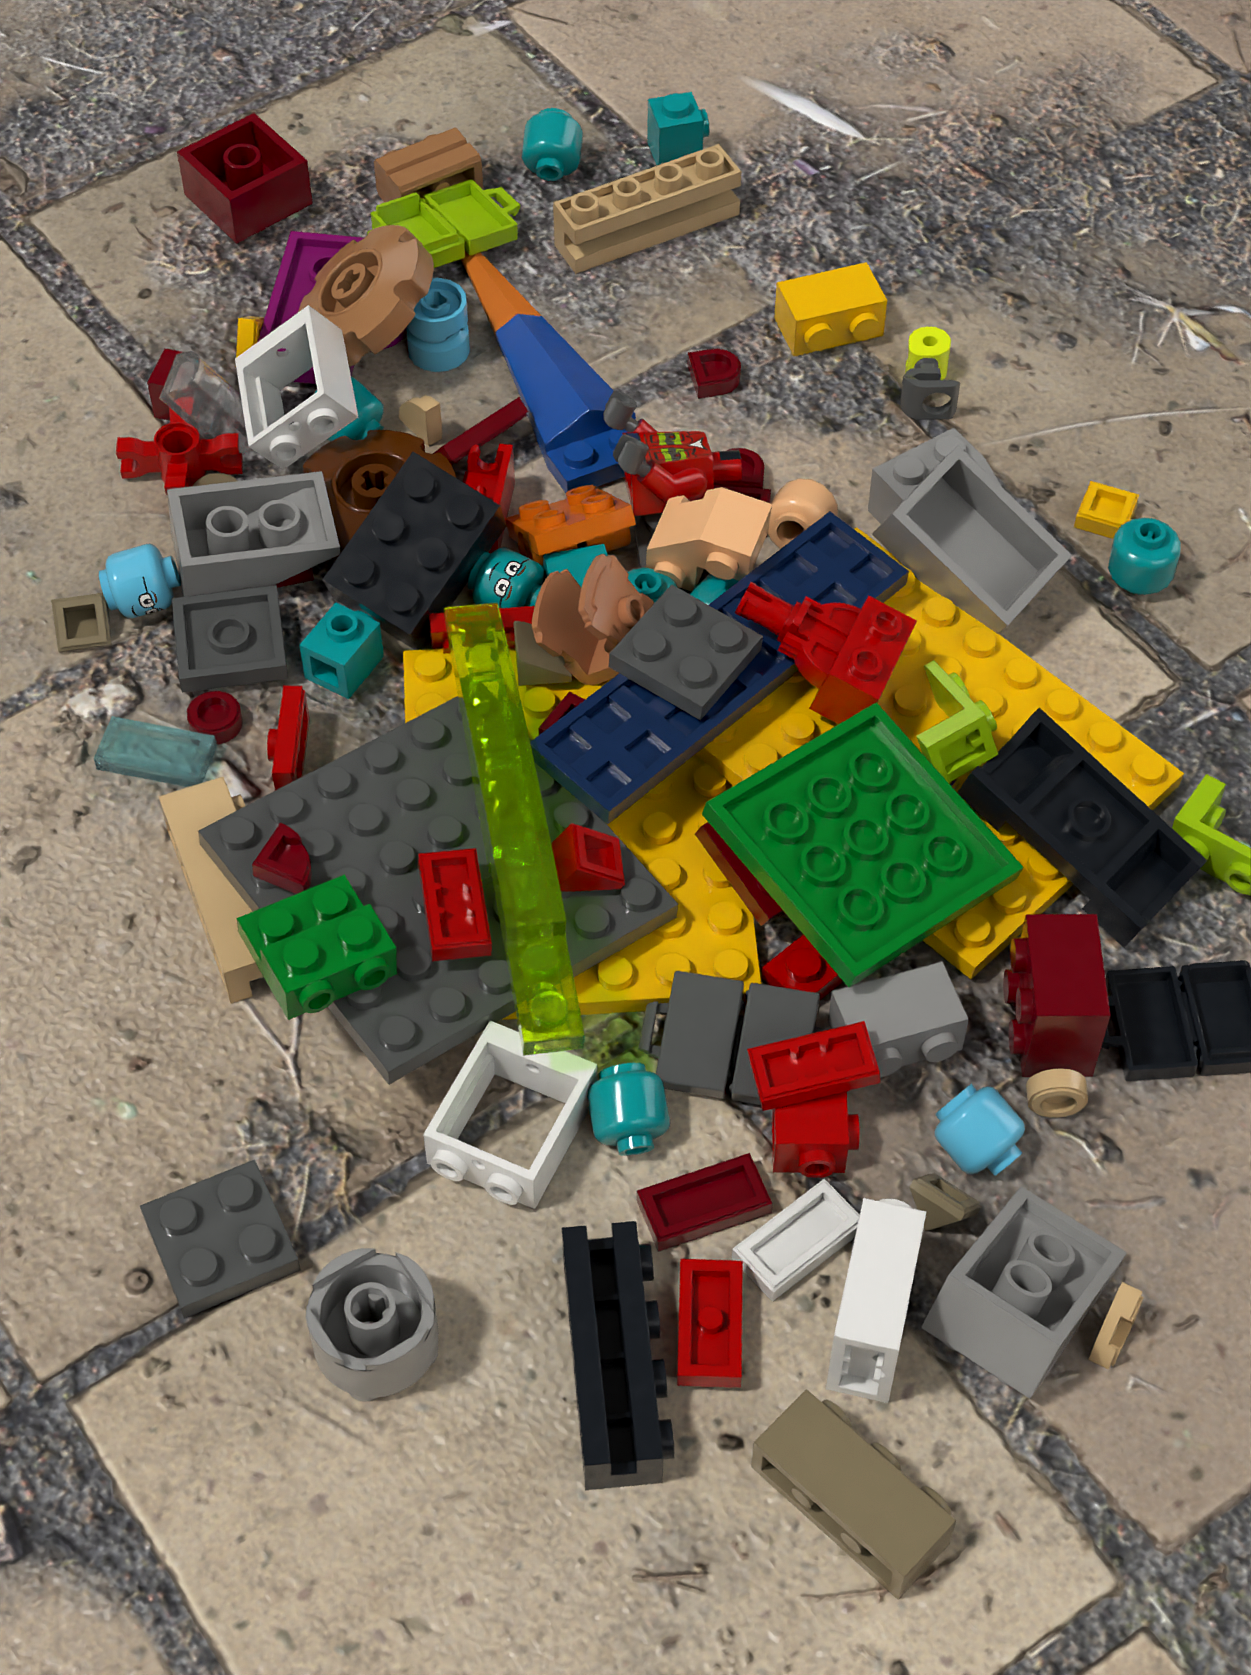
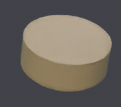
M1045 1070L1030 1077L1026 1083L1028 1107L1036 1114L1044 1117L1059 1118L1070 1116L1081 1111L1088 1103L1086 1079L1081 1073L1074 1070Z

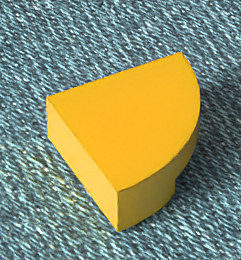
M247 316L238 318L236 358L257 343L264 317Z

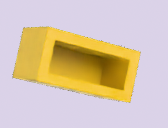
M865 262L776 282L774 319L793 356H799L884 336L888 300L868 263Z

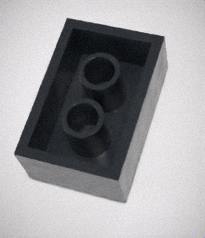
M412 452L329 569L323 581L333 599L351 610L367 613L380 623L382 630L413 650H421L431 636L429 614L445 613L449 610L468 583L470 573L479 557L483 553L490 551L506 528L501 507L496 502L417 453Z

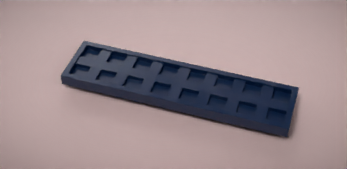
M829 511L709 604L714 609L762 635L763 641L761 651L701 720L619 673L528 744V757L606 824H609L799 671L794 659L777 651L781 642L777 641L778 635L751 620L735 614L751 582L795 606L797 601L802 604L807 596L820 604L846 603L861 609L868 595L882 603L888 600L906 585L909 571Z

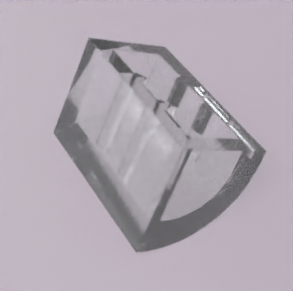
M187 351L176 355L160 399L183 420L193 425L205 439H213L225 433H239V453L245 455L253 451L248 446L240 393L195 352Z

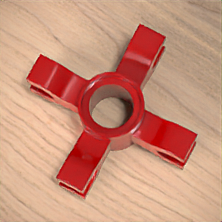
M190 398L170 399V423L162 426L156 432L154 441H142L133 437H117L116 455L117 459H121L122 479L138 478L147 473L160 472L161 478L165 483V493L168 495L167 489L192 487L198 479L206 475V470H215L224 474H243V455L239 453V433H225L213 439H200L199 432L195 428L194 418H191L192 405Z

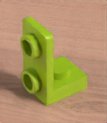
M933 660L924 665L934 698L949 718L916 737L922 754L949 783L998 755L991 733L997 729V724L991 711L982 700L974 703L970 699L968 690L961 678L955 672L948 675Z
M1206 774L1175 817L1172 829L1207 860L1200 868L1202 871L1227 883L1236 892L1251 896V848L1217 831L1226 814V809L1219 806L1226 784Z

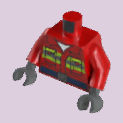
M618 390L611 394L605 405L603 415L605 423L609 427L616 430L625 429L627 433H622L613 451V457L622 470H624L625 484L634 516L662 513L669 498L684 495L689 501L700 500L704 498L707 490L714 489V483L742 480V464L739 450L711 452L706 434L701 431L658 432L643 418L636 421L631 417L637 407V403L633 398Z

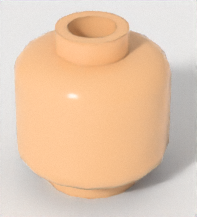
M799 478L787 482L779 489L771 502L772 510L768 535L771 541L781 549L829 511L838 517V505L833 494L823 484L812 479Z

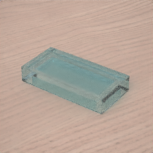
M112 716L94 756V762L97 770L190 787L203 783L217 749V744L213 735Z

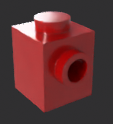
M847 1091L772 1109L773 1173H801L811 1178L827 1177L833 1173H845L848 1150H859L860 1138L859 1115L848 1114Z

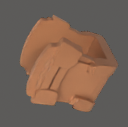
M600 554L594 558L587 570L582 588L568 569L560 573L558 571L550 573L539 591L534 607L532 629L536 644L553 657L562 656L565 661L564 667L577 680L586 685H596L611 680L619 674L608 667L610 652L655 603L643 593L640 594L628 579V572L614 555L606 556L605 554Z

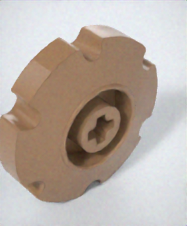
M386 225L372 229L361 241L356 242L352 240L324 265L314 278L316 284L311 292L303 298L298 312L309 305L342 329L349 367L356 365L368 352H372L375 355L388 346L415 317L414 308L427 295L432 282V255L403 226Z

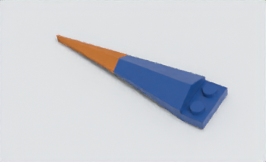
M465 251V257L461 259L489 320L520 398L529 411L527 416L546 466L563 491L566 493L571 489L586 485L597 487L625 477L624 470H622L613 457V451L622 433H627L625 429L616 430L609 427L605 423L603 415L605 405L614 390L481 252L470 256ZM633 412L631 417L636 420V414Z

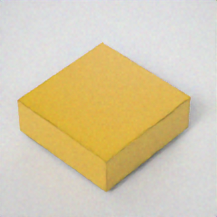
M1090 481L1076 515L1074 528L1114 539V535L1121 525L1132 520L1139 494Z

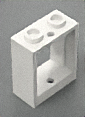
M309 305L235 358L248 446L283 470L358 418L342 329ZM280 348H285V349H286V350L283 351V352L277 351V350L280 349ZM313 367L318 392L284 415L280 390Z
M489 1021L423 1134L427 1164H430L438 1174L449 1180L461 1181L465 1179L485 1188L492 1197L500 1202L510 1205L519 1202L535 1209L589 1111L587 1094L590 1086L598 1080L597 1064ZM494 1075L565 1103L529 1170L457 1140Z
M863 1198L833 1337L825 1389L888 1403L926 1211L912 1209L907 1203L896 1199L875 1201Z

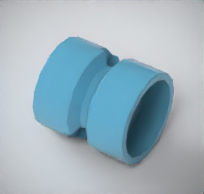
M432 278L427 295L416 304L414 308L416 315L406 328L408 353L412 362L421 369L443 372L459 367L467 360L470 353L466 293L460 285L451 280Z

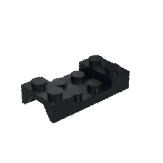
M1040 707L998 751V755L988 760L982 767L977 766L957 791L961 798L997 831L1008 823L1090 900L1082 910L1087 914H1097L1098 924L1124 948L1207 862L1198 851Z

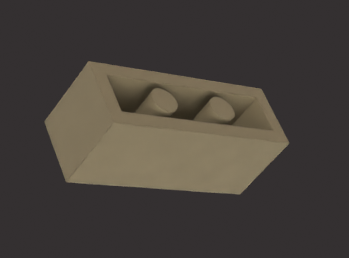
M806 1389L754 1441L751 1467L898 1600L949 1546L957 1520L951 1516L952 1512L946 1501L933 1489L927 1486L919 1488L901 1472V1466L895 1456L881 1444L873 1442L870 1445L852 1429L851 1421L845 1412L832 1401L825 1399L821 1402Z

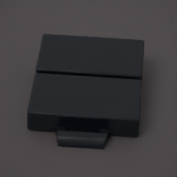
M1248 961L1183 965L1179 976H1177L1174 966L1110 970L1107 972L1105 979L1115 1036H1109L1107 1028L1101 1047L1108 1050L1110 1047L1118 1048L1126 1081L1193 1077L1197 1067L1200 1070L1201 1076L1251 1073V966Z

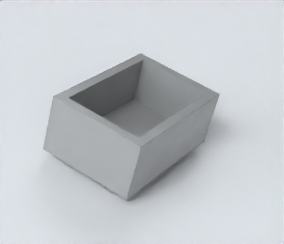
M959 445L923 479L872 533L893 556L914 573L920 582L941 596L951 600L954 605L997 634L1015 619L1072 556Z

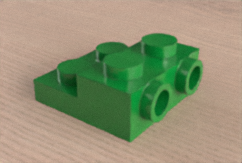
M345 874L237 918L238 932L288 1020L304 1013L320 1012L330 1006L335 1000L361 989H374L382 985L388 978L397 975L395 944L370 904L363 906Z

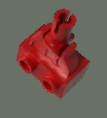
M753 582L749 584L735 611V614L751 620L778 635L777 641L781 642L777 651L794 659L803 677L818 688L809 709L837 724L878 702L917 620L869 595L861 609L846 603L820 604L807 596L802 604L797 601L795 606L765 591V589Z

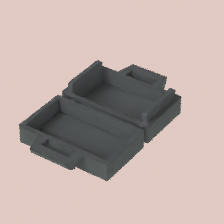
M675 971L669 1003L652 1002L646 1005L638 1050L658 1058L656 1074L662 1079L664 1089L725 1098L727 1084L731 1081L730 1070L735 1071L733 1083L729 1086L731 1099L761 1105L747 1049L825 1031L815 1026L820 995L814 992L751 983L749 990L746 991L747 1004L745 1015H740V1010L744 1009V1001L742 1000L744 993L743 981ZM657 1014L666 1015L661 1046L651 1045Z

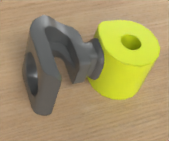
M920 327L909 336L908 359L906 361L905 375L902 380L900 406L904 414L913 419H951L957 409L960 382L944 380L947 376L951 339L944 330L937 327ZM933 393H945L951 397L948 403L940 407H929L923 403L924 399Z

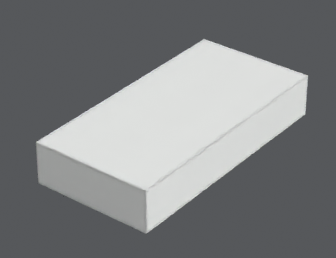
M823 1179L732 1249V1259L743 1261V1271L773 1302L854 1239L860 1215Z

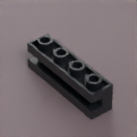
M636 1221L611 1223L612 1237L588 1239L586 1225L562 1228L563 1263L585 1491L663 1483V1460L675 1458L671 1419L659 1420L657 1407L658 1398H667L664 1359L652 1360L650 1339H659L661 1337L657 1300L645 1301L643 1284L645 1281H654L652 1250L650 1243L639 1244Z

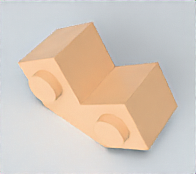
M723 487L707 490L704 498L700 500L689 501L684 495L669 498L647 548L646 568H652L654 572L670 577L676 582L678 588L691 592L697 586L704 569L719 579H735L740 581L753 570L769 530L772 504Z

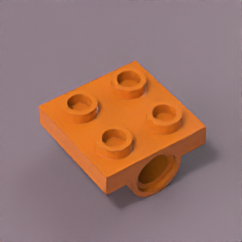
M594 485L571 489L566 492L567 499L551 504L547 500L526 503L518 508L519 514L505 518L509 536L517 542L520 554L539 563L541 566H543V555L599 544H605L607 552L628 546L631 541L629 527L636 525L630 504L599 488L596 489Z

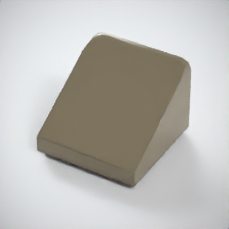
M103 593L51 600L58 652L112 645L109 607Z
M514 621L518 686L572 682V674L564 667L565 661L563 657H553L536 644L532 624Z

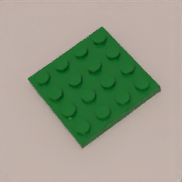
M877 702L707 801L702 812L703 817L849 988L1016 880L1024 868Z

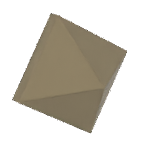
M935 1173L915 1178L909 1186L917 1209L926 1211L925 1231L978 1214L982 1207L979 1205L980 1202Z

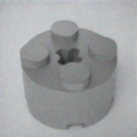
M375 1248L352 1250L329 1262L318 1273L312 1285L313 1290L306 1308L308 1330L315 1359L320 1370L331 1383L341 1390L348 1392L354 1399L359 1401H372L378 1397L392 1395L410 1387L425 1374L438 1356L439 1330L433 1289L427 1275L409 1257L395 1252L396 1256L376 1253Z

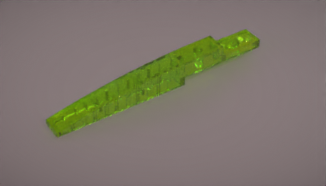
M498 603L444 607V617L488 872L492 873L523 1056L584 1049L585 1034L566 940V916L531 744Z

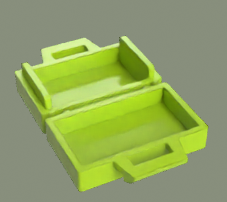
M470 179L425 194L424 199H421L417 193H412L376 206V211L371 212L372 229L386 225H399L407 228L432 255L434 269L463 259L465 251L471 256L517 240L518 223L509 215L516 216L520 210V204L502 187L483 190ZM491 197H494L504 208H501Z

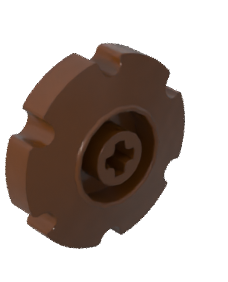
M369 430L367 432L368 435L361 440H351L348 436H342L328 442L303 464V473L320 471L323 473L341 554L412 452L417 453L456 478L449 460L440 452L426 453L424 439L393 430ZM339 555L331 559L336 561Z

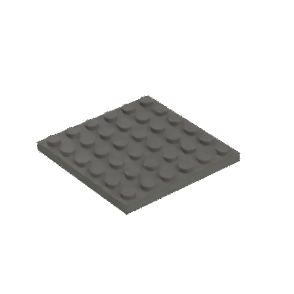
M481 684L198 831L201 847L252 911L295 895L293 892L253 876L252 864L280 822L298 833L309 854L312 870L310 888L345 874L363 906L367 904L372 906L396 946L397 975L388 978L382 985L374 989H361L335 1000L328 1008L388 1085L483 1031L489 1021L496 1023L677 918L678 903L621 840L620 848L625 885L621 889L574 892L554 890L549 848L551 843L571 823L617 838L618 836L601 818L528 757V744L531 742V739ZM476 848L492 942L491 956L432 962L418 868V854Z

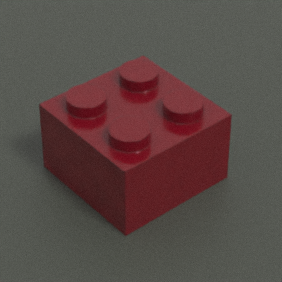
M255 113L177 151L184 195L236 244L313 204L308 161Z
M1026 914L1021 937L1012 938L1011 969H1005L1003 979L1005 1004H1014L1016 1019H1010L1009 1022L1011 1055H1020L1022 1077H1032L1039 1072L1050 1069H1070L1081 1073L1084 1077H1093L1110 1019L1097 914Z

